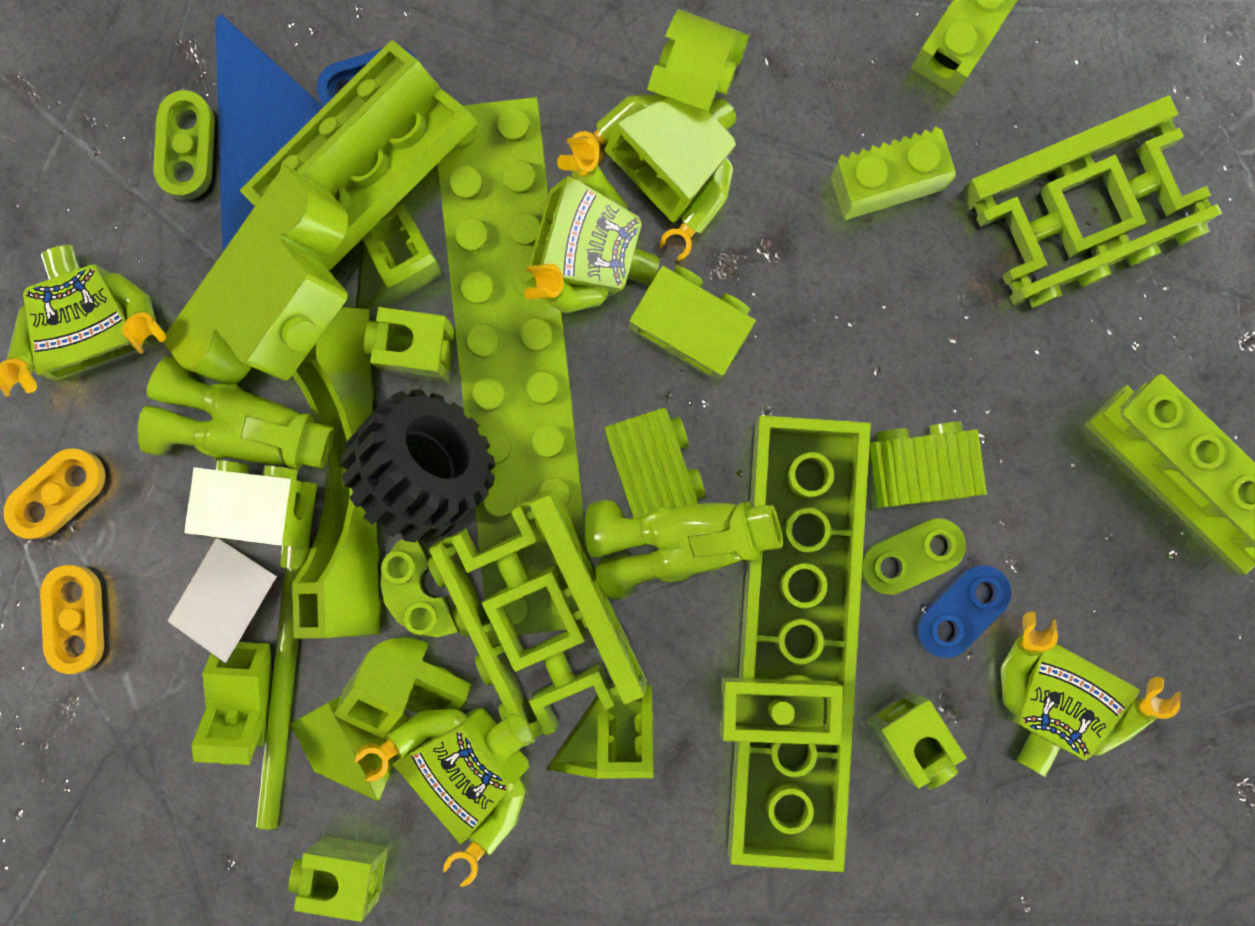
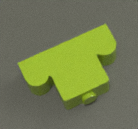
M286 165L282 167L166 332L167 338L163 342L179 365L222 384L239 383L247 375L251 367L284 381L291 378L348 297L347 291L321 262L323 255L326 256L334 252L342 243L348 228V215L345 209L324 186Z

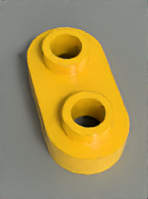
M80 449L59 451L9 495L4 505V520L7 527L15 535L25 539H44L50 537L100 493L105 482L103 464L94 454ZM82 467L86 474L85 481L80 486H75L72 482V473L76 468ZM37 503H41L45 508V516L40 522L34 521L31 514L33 507Z
M80 565L59 566L46 575L40 589L43 653L46 661L54 670L64 674H76L93 668L103 655L102 591L99 579L90 569ZM73 582L78 583L82 589V595L76 602H73L68 596V588ZM75 636H79L85 645L84 651L79 656L75 655L70 648V643Z

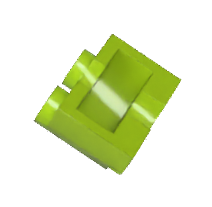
M678 9L665 35L670 40L666 42L658 64L654 65L647 90L708 112L717 92L727 95L737 65H740L750 35Z
M421 537L415 543L401 539L394 545L391 552L386 555L382 562L380 584L386 607L395 620L413 634L440 637L458 633L459 630L452 616V607L454 605L450 596H436L428 587L427 580L430 574L428 558L432 556L427 543Z

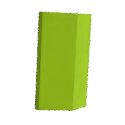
M391 40L240 191L256 206L284 165L324 186L343 206L348 215V228L342 243L334 252L321 257V262L330 271L478 122L465 107L439 87L416 58L395 41Z

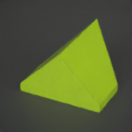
M404 204L389 211L362 238L355 308L369 309V318L377 314L378 307L388 308L445 275Z
M647 685L644 697L625 705L623 701H619L614 707L604 710L598 695H596L545 770L597 779L654 778L652 685Z
M340 697L290 723L315 773L377 802L380 801L393 767L392 764L395 762L397 755L388 760L386 774L376 781H366L365 776L379 768L382 759L374 753L365 755L356 763L354 758L361 746L368 743L382 745L387 741L386 736L383 739L333 716ZM406 708L388 733L410 719Z

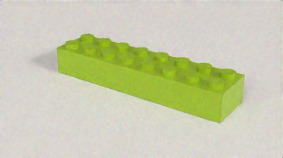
M760 415L755 421L750 504L752 507L774 506L783 535V546L778 549L762 551L759 559L746 560L739 678L835 681L843 686L842 744L820 745L735 741L727 852L731 865L844 872L871 423ZM824 697V721H823V724H826V721H827V699H826V697Z

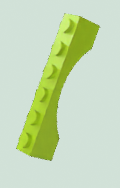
M341 307L292 375L307 400L315 422L334 428V437L329 457L324 467V506L318 533L305 564L292 583L294 639L380 635L382 605L378 586L380 550L377 543L376 522L372 525L364 518L367 514L361 506H354L349 498L353 491L351 488L344 486L342 475L347 469L341 466V456L347 450L344 446L348 439L373 413L374 386L371 378V354L364 353L365 331L367 323L370 321L369 309Z

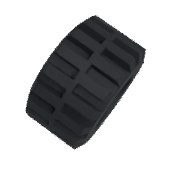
M412 389L408 394L400 391L394 393L389 399L386 398L348 439L344 446L347 450L341 456V466L347 469L342 475L345 487L351 488L353 491L349 498L354 506H361L367 514L364 518L372 525L378 522L383 526L384 533L391 537L400 533L403 540L415 543L420 537L425 543L435 541L440 535L443 537L449 533L488 496V490L493 486L495 476L490 472L495 467L494 456L487 453V449L490 447L487 437L479 434L477 430L479 425L472 417L468 419L462 413L463 408L454 402L451 405L446 403L444 397L436 393H432L427 397L423 390Z

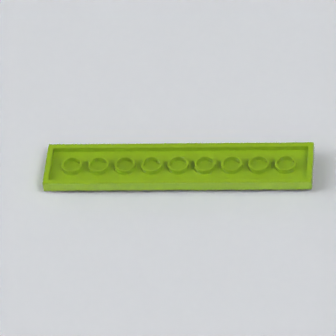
M538 98L462 105L471 113L478 124L438 163L464 414L468 419L472 417L479 425L477 428L479 434L487 437L490 444L487 453L494 456L495 467L490 471L495 476L493 486L488 490L489 494L484 501L475 508L479 551L521 533L511 513L513 507L524 501H529L537 494L556 486L588 553L585 540V516L562 312L542 299L528 300L524 295L525 289L535 288L524 284V280L549 195ZM534 518L541 537L538 542L516 551L527 577H530L552 566H556L564 585H567L537 519ZM496 561L481 567L484 599L487 595L507 587ZM547 587L503 605L517 635L567 630ZM581 618V621H582L584 627L586 628L587 625H586L584 619Z

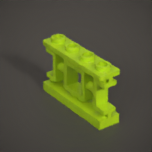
M1170 95L973 178L961 191L969 210H976L978 214L976 219L980 228L1004 217L1025 261V264L1009 270L1002 276L1006 286L1010 285L1013 292L1009 297L1014 306L1029 300L1032 308H1036L1062 296L1060 286L1078 279L1081 288L1111 275L1112 273L1109 268L1111 264L1127 258L1131 267L1160 254L1161 251L1158 247L1160 243L1175 237L1180 246L1210 232L1206 223L1222 214L1219 205H1210L1208 197L1211 194L1207 186L1182 196L1161 151L1175 145L1184 137L1180 127L1176 129L1172 122L1179 114ZM1153 133L1155 137L1136 149L1146 173L1127 180L1116 155L1097 163L1093 160L1094 157ZM1052 175H1057V180L1046 184L1039 191L1049 214L1036 220L1028 221L1018 197L998 205L994 201ZM1102 176L1122 222L1083 238L1063 192ZM1155 192L1166 217L1188 209L1190 216L1132 241L1129 240L1128 233L1139 229L1147 223L1137 199ZM1057 233L1069 259L1088 250L1093 255L1090 259L1031 283L1028 277L1048 266L1038 242Z
M1159 374L1154 376L1148 383H1143L1135 392L1128 385L1122 386L1084 425L1239 575H1247L1255 567V462L1165 375Z
M556 486L537 494L529 501H524L513 507L511 513L521 532L513 537L477 552L467 529L464 528L451 536L447 535L438 539L429 548L432 556L428 558L430 572L440 588L447 587L455 604L452 607L454 622L463 637H471L479 655L475 657L478 672L487 686L494 685L502 704L499 705L501 719L503 720L510 714H517L528 724L531 730V741L524 745V747L534 743L536 737L542 734L547 736L556 731L558 720L550 704L594 686L604 710L614 707L619 701H623L625 705L644 697L648 682L609 598L601 590L596 580L595 568ZM534 518L537 519L567 585H564L556 566H552L530 577H527L516 551L538 542L541 537ZM496 561L507 587L487 595L481 604L467 573ZM547 587L567 631L524 650L503 605ZM581 618L584 619L613 680L612 683L602 663L575 675L570 668L563 651L585 642L588 633ZM543 660L554 684L533 692L528 702L514 672Z

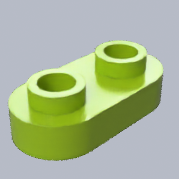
M188 90L175 91L166 96L158 107L156 117L154 177L158 185L165 192L180 200H191L202 195L211 183L213 169L215 116L209 104L200 95ZM188 115H196L197 121L194 127L188 130L182 129V120ZM186 166L193 167L192 178L186 182H179L178 174L180 170Z
M936 518L921 522L870 546L863 554L862 579L874 592L885 595L901 593L955 568L965 554V537L960 528L949 520ZM936 535L943 536L948 544L946 552L941 556L935 555L930 548V542ZM887 557L894 558L899 565V571L893 578H887L881 572V563Z

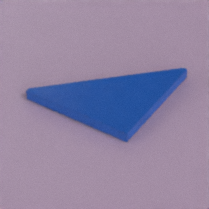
M220 14L216 18L223 253L255 207L241 193L240 189L323 106L226 17Z

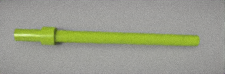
M282 546L280 567L285 568L256 819V828L278 829L299 639H294L292 583L308 558L311 550L309 546L308 548Z

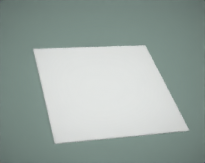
M216 538L169 617L168 622L226 663L277 576L219 538Z

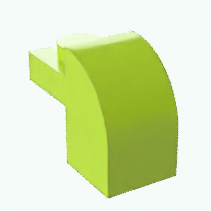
M392 638L377 644L368 652L346 683L333 716L384 739L401 717L405 708L416 713L423 710L456 708L459 710L467 699L471 683L454 676L452 672L443 667L433 666L423 661L429 643L414 638Z
M238 642L226 663L210 653L202 672L206 709L191 744L193 762L250 765L256 746H264L272 687L270 644Z

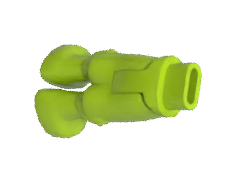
M173 355L164 356L157 364L147 385L146 394L148 398L166 404L203 410L210 414L212 419L209 421H199L161 407L146 405L142 408L138 421V444L143 453L153 456L165 455L172 450L175 444L195 446L197 450L212 457L214 460L230 458L268 465H287L289 468L299 470L302 465L318 469H324L334 437L333 427L315 423L313 415L300 414L280 403L246 392L236 383L213 384L212 386L202 383L193 378L192 371L179 365Z
M608 500L594 501L589 504L586 510L585 540L587 550L591 558L602 557L596 566V580L601 590L612 600H620L634 595L638 585L654 579L664 582L685 581L692 575L720 569L742 560L759 559L762 551L778 549L783 546V535L773 505L752 507L750 502H741L738 505L733 503H702L674 508L662 506L648 512L642 518L634 519L625 518L618 504ZM642 545H652L659 548L652 553L633 555L625 550Z

